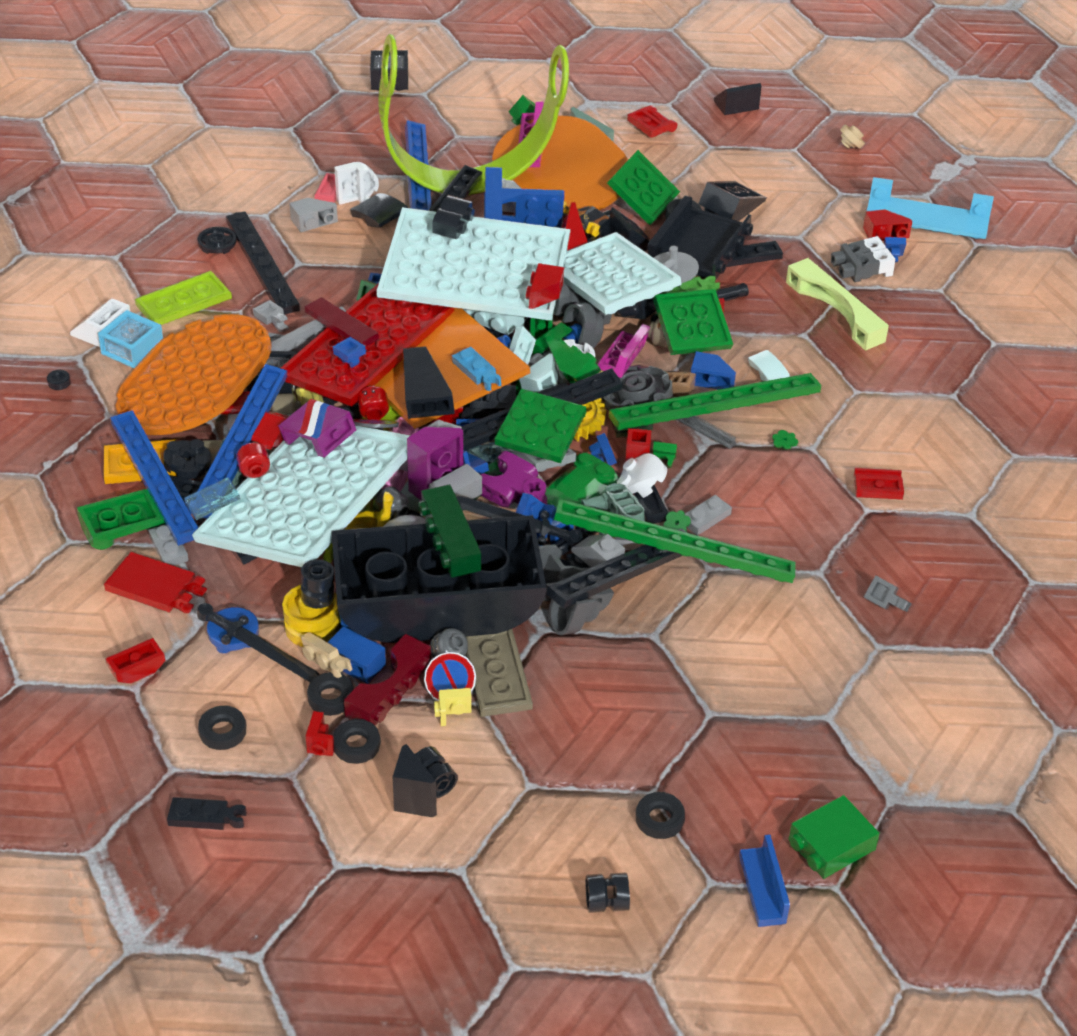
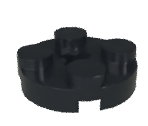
M199 439L192 441H170L167 443V448L164 451L163 465L170 474L173 471L177 473L179 478L194 479L204 475L205 470L210 469L211 453L204 446V442Z

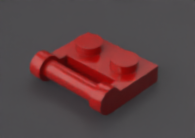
M653 105L629 113L627 117L628 122L650 138L667 131L674 132L678 126L677 122L666 118Z

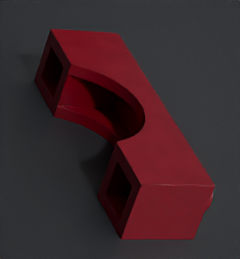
M405 634L390 650L391 667L395 671L389 679L380 683H359L344 700L345 717L350 720H367L375 726L383 722L389 710L400 703L406 691L412 689L417 679L425 672L432 660L431 646Z

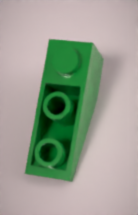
M549 336L546 338L560 371L570 384L598 374L601 371L596 364L597 359L588 352L584 354L576 346L572 345L570 347L559 338L558 340Z

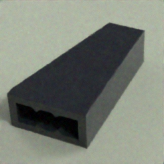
M427 347L403 349L405 401L408 419L455 414L452 391Z

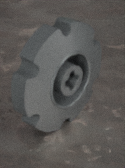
M640 365L630 366L623 377H619L623 383V389L602 397V401H604L605 408L610 410L671 399L673 396L672 381L669 380L668 373L654 366L642 368Z

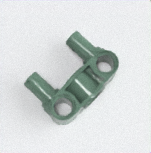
M610 484L599 496L581 499L582 505L645 521L644 508L638 502L636 496H633L623 484Z

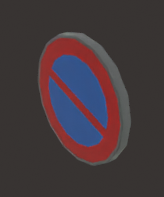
M353 420L355 426L378 430L399 426L398 422L388 420Z

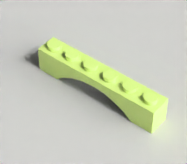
M809 258L788 266L786 283L799 294L820 299L837 309L850 325L852 340L865 351L886 342L889 325Z

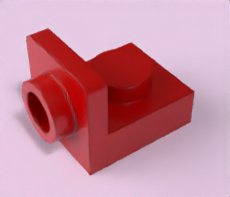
M313 711L306 732L307 753L319 756H333L334 738L332 735H328L329 725L325 724L324 712Z

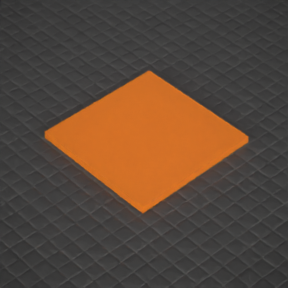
M455 308V311L417 346L427 347L452 391L454 410L531 373L530 366L462 308ZM472 347L496 369V374L501 377L502 386L491 383L492 390L487 391L484 388L483 382L476 385L452 362V355ZM404 359L375 385L386 391L389 405L414 429L443 416L408 419L405 401Z

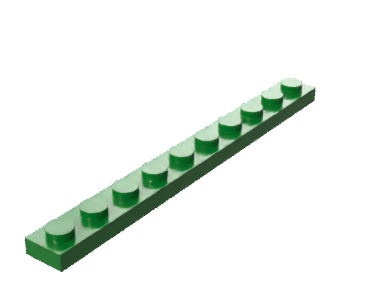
M812 373L610 409L609 418L617 430H625L734 408L820 393L822 385Z
M559 499L554 520L566 525L571 524L588 531L609 534L611 537H619L631 540L637 544H646L660 550L676 552L682 556H691L708 563L725 565L731 569H740L754 575L770 577L780 582L793 583L795 578V561Z

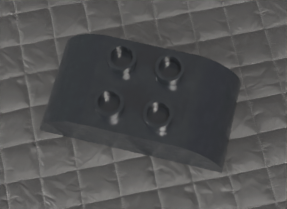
M533 515L467 520L481 551V571L452 578L448 569L442 566L440 550H435L433 534L428 533L426 523L331 531L337 606L342 620L357 634L371 640L388 643L398 642L405 634L422 642L433 639L435 635L449 628L460 630L466 637L497 634L517 627L534 615L546 595L547 587Z

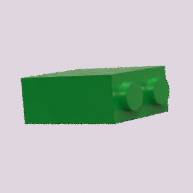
M842 795L791 823L789 842L792 848L797 852L799 851L807 860L809 867L825 879L875 851L880 833L848 798Z

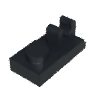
M503 386L470 402V409H508L512 407L516 399V386Z

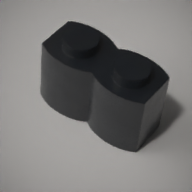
M447 195L441 208L438 209L433 218L432 233L458 239L461 234L465 233L467 223L472 221L475 209L472 208V201Z

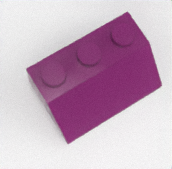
M424 427L407 438L408 491L420 501H422L421 490L429 489L430 483L463 466V430L461 428Z

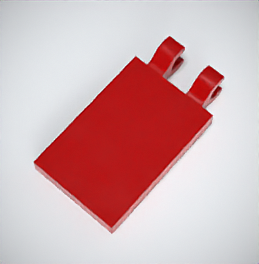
M134 552L129 553L104 583L105 591L169 613L173 608L179 609L184 613H190L194 608V604L189 603L193 597L186 592L188 591L202 597L207 591L206 587H202L206 581L205 578L201 576L195 577L194 572Z

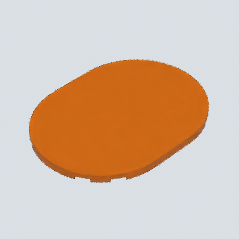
M558 116L553 134L541 154L540 167H530L511 181H514L522 189L564 190V201L567 203V207L570 206L571 202H575L577 209L593 206L600 211L620 197L607 182L628 159L625 153L596 125L577 117ZM529 120V121H526V122H528L529 124H531V123H533L534 120ZM521 124L508 131L498 141L493 151L492 161L504 156L518 145Z
M223 314L215 315L214 319L202 322L199 319L185 325V329L176 334L171 332L150 350L123 381L116 395L118 399L115 406L118 415L133 410L147 435L179 433L212 420L237 400L266 364L272 348L271 339L266 327L264 328L258 320L248 316Z

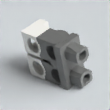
M878 236L850 244H841L840 251L831 253V263L834 267L839 266V274L842 279L851 277L854 282H859L861 278L868 279L873 275L881 273L885 277L893 276L895 258Z

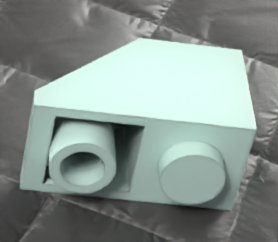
M548 354L530 367L531 373L519 379L522 389L532 392H539L558 385V372L553 354Z

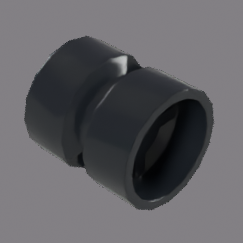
M311 560L302 566L301 601L306 606L315 609L325 608L334 601V567L331 563L324 560Z
M429 746L415 753L436 780V798L449 793L456 785L458 775L446 763L440 752L435 747Z
M626 872L610 873L608 878H605L602 874L586 875L585 890L588 913L605 912L607 907H610L612 911H628L630 909V889ZM607 886H612L613 888L612 899H608Z

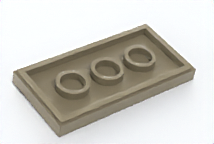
M510 629L490 635L466 636L468 641L466 658L472 663L476 672L474 691L480 716L485 717L532 710L533 703L513 630Z

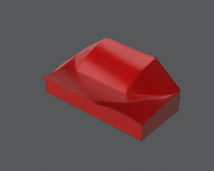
M154 638L105 658L106 664L117 682L130 684L154 674L166 661L163 651Z

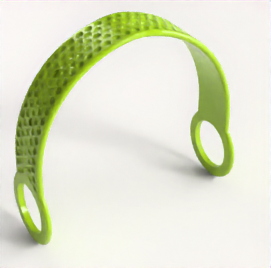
M388 34L383 46L378 97L379 114L387 147L396 164L408 177L423 187L443 193L460 170L439 169L415 159L396 142L389 130L390 101L394 93L397 77V45L394 35ZM558 45L553 51L549 67L547 94L541 114L534 127L510 152L490 163L474 168L483 172L482 178L468 195L485 192L486 167L502 168V178L513 180L527 170L547 146L555 129L559 109L565 100L568 88L569 62L564 46ZM389 51H390V54H391V70H390V79H389V83H388V58H389ZM560 57L562 65V79L560 91L557 96L555 88V74L557 62Z

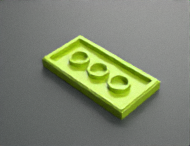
M212 271L136 298L135 304L147 319L163 325L232 299V295Z

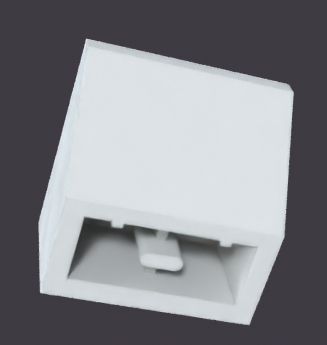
M110 299L70 332V335L100 347L98 333L126 310L130 311V306L118 300Z

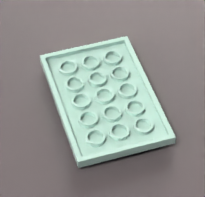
M617 232L566 252L563 266L565 267L564 283L605 315L613 314L619 309L633 306L639 301L653 298L659 293L670 291L674 287L681 285V277Z

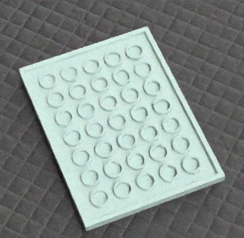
M402 207L377 288V297L542 320L553 319L556 300L535 309H529V299H526V290L528 285L532 286L530 284L532 271L536 272L538 263L564 266L570 229L473 217L472 221L467 223L465 233L461 234L458 239H453L432 233V221L436 212Z
M355 426L356 431L325 458L317 455L312 440L299 437L290 445L283 441L269 455V471L259 478H247L192 536L197 543L302 567L308 561L317 560L332 543L331 531L344 530L407 460V438L410 435Z

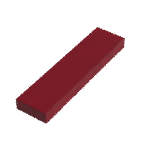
M322 297L304 306L305 313L346 339L352 337L365 347L379 339L378 332Z

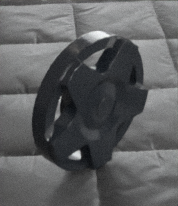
M220 226L203 230L197 238L198 246L207 254L228 253L237 243L235 232Z

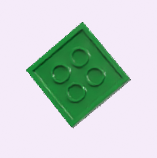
M639 150L607 182L649 225L666 209L669 202L673 201L680 193Z
M715 289L657 294L654 296L653 302L670 355L696 353V351L731 349L734 345Z
M521 389L495 437V445L561 463L586 415V406Z

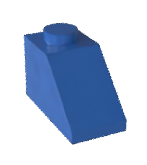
M696 351L691 367V373L696 374L695 386L717 390L735 386L736 372L721 357L715 354Z

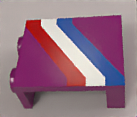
M310 399L279 425L287 445H290L299 437L312 440L317 455L323 458L356 431L350 411L314 399Z

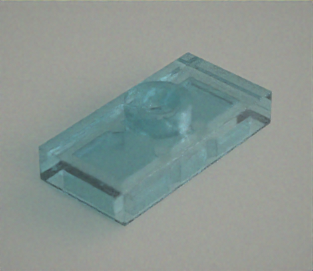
M495 442L466 450V452L486 461L488 465L493 463L503 451L511 452L508 448L495 445Z
M227 477L184 499L191 513L198 520L240 500V494Z

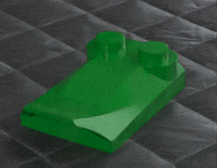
M589 453L578 454L573 465L546 487L547 504L557 507L559 499L581 504V499L599 496L608 485L617 483L619 477L615 473L614 468Z
M148 489L77 507L78 517L90 545L99 550L111 547L116 538L166 524Z

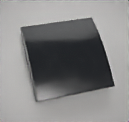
M378 193L351 208L350 211L352 217L365 218L367 226L382 227L399 217L402 207L408 208V206L390 195Z

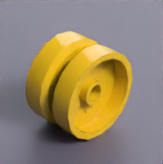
M301 585L291 589L284 596L282 603L286 636L292 643L304 647L301 636L308 632L328 643L340 630L337 594L335 592L332 604L319 609L310 608L301 601Z

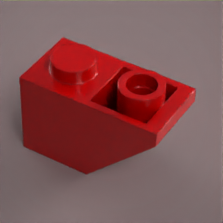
M886 209L866 211L863 229L868 238L878 236L881 241H884L885 237L909 238L912 220Z
M538 263L536 272L532 271L530 284L532 286L528 285L526 290V299H529V309H535L559 299L564 282L565 267Z
M274 411L265 412L252 435L251 441L258 442L265 449L272 450V447L277 448L284 441L279 425L289 416Z
M628 428L626 461L631 458L635 459L643 454H650L652 430Z

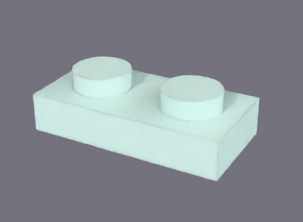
M522 325L515 329L509 349L528 365L536 340Z

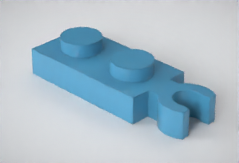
M472 347L452 355V362L476 385L483 382L484 388L487 391L492 390L491 383L502 386L501 377L496 374V369Z

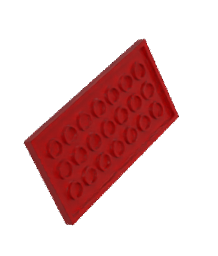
M378 283L346 311V313L379 334L377 341L365 347L366 354L359 357L360 363L352 368L350 363H344L341 358L333 353V346L346 338L327 327L281 367V369L287 370L285 382L353 406L358 401L359 393L364 388L375 386L404 359L403 349L417 347L455 311V308L377 297Z

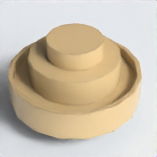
M845 124L840 129L842 132L841 137L843 138L841 142L847 148H855L856 146L862 148L865 144L862 139L863 133L854 125L850 128Z

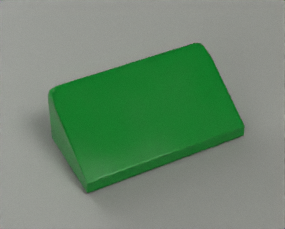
M562 322L536 339L531 356L536 353L543 354L550 349L546 341L548 336L555 340H558V338L563 340L564 337L572 332V329Z

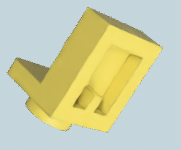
M471 688L439 690V701H434L435 717H440L441 726H446V714L459 715L471 713Z

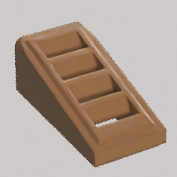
M667 372L669 380L672 381L674 396L691 395L695 386V373Z

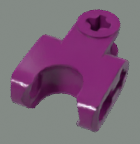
M503 451L497 457L498 468L504 474L500 476L481 474V496L501 507L509 508L514 502L519 504L523 493L531 494L542 503L547 504L546 484L542 479L537 478L538 471L536 467L511 452Z

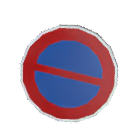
M447 652L440 654L430 661L425 670L424 681L426 689L437 701H439V690L471 688L472 693L476 684L474 666L468 658L459 653Z

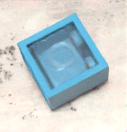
M126 310L98 333L101 354L135 368L150 350L163 339L162 327L156 322Z

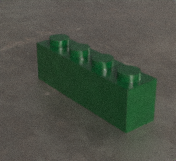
M451 484L421 490L422 501L418 502L419 512L421 516L426 517V528L428 533L433 534L435 550H440L441 552L440 559L443 568L448 569L451 578L481 571V551Z

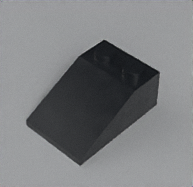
M737 181L707 182L698 204L705 207L704 210L706 212L716 213L720 216L740 221L764 203L767 197Z

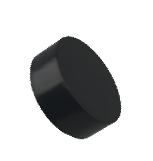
M54 370L47 376L48 386L53 390H63L71 384L70 375L67 371Z

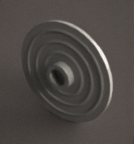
M671 246L669 252L654 257V259L679 275L681 283L693 279L699 270L696 259L686 253L678 252V247Z

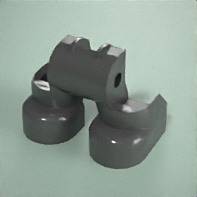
M563 282L560 297L556 299L554 314L559 317L564 316V323L577 321L582 327L578 344L584 346V343H588L594 349L601 340L604 325L610 323L612 314L605 315L577 292L568 288Z
M555 544L539 546L547 587L546 592L548 586L589 569L564 566L560 561L563 551ZM609 588L582 601H576L575 604L566 608H562L546 594L543 601L551 600L549 620L553 630L558 635L579 632L584 623H589L596 619L599 612L609 605L614 592Z

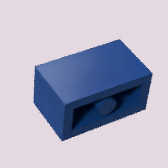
M344 626L328 642L338 649L340 656L350 660L353 670L348 671L344 669L343 672L366 684H369L386 666L385 647Z

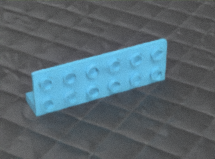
M873 177L867 211L886 209L910 218L912 220L911 227L914 229L920 228L933 232H945L953 235L969 236L975 239H986L994 196L974 193L971 208L968 210L890 197L893 180Z

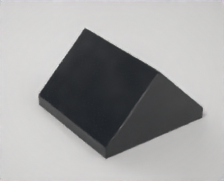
M761 83L725 89L714 97V102L724 115L758 110L762 88Z
M612 207L610 210V234L617 232L641 250H648V243L651 239L634 221Z
M405 744L401 748L392 776L394 811L434 817L437 815L436 780L410 747Z

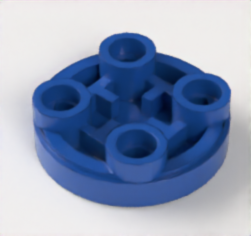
M231 607L217 612L218 615L231 622L239 621V618L243 615L247 616L249 622L247 625H243V628L258 636V620L251 611L244 608ZM208 621V638L216 646V650L219 653L251 648L235 637L231 639L230 644L224 645L221 642V638L227 634V631Z

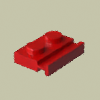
M855 468L854 485L856 497L903 500L902 470Z

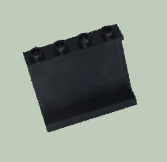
M685 195L648 243V255L654 258L659 254L669 252L671 246L678 247V252L686 253L696 259L699 265L698 276L705 278L715 276L717 279L720 274L724 273L729 261L734 259L736 251L742 248L746 237L751 235L753 231L751 215L748 214L746 219L740 222L692 207V197Z

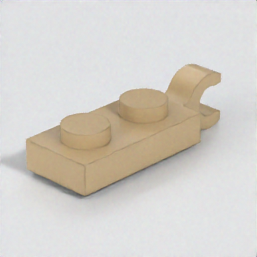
M310 632L301 636L304 646L302 651L307 660L313 661L322 669L333 673V676L336 678L341 677L340 672L344 669L348 671L353 670L350 660L340 656L338 649Z

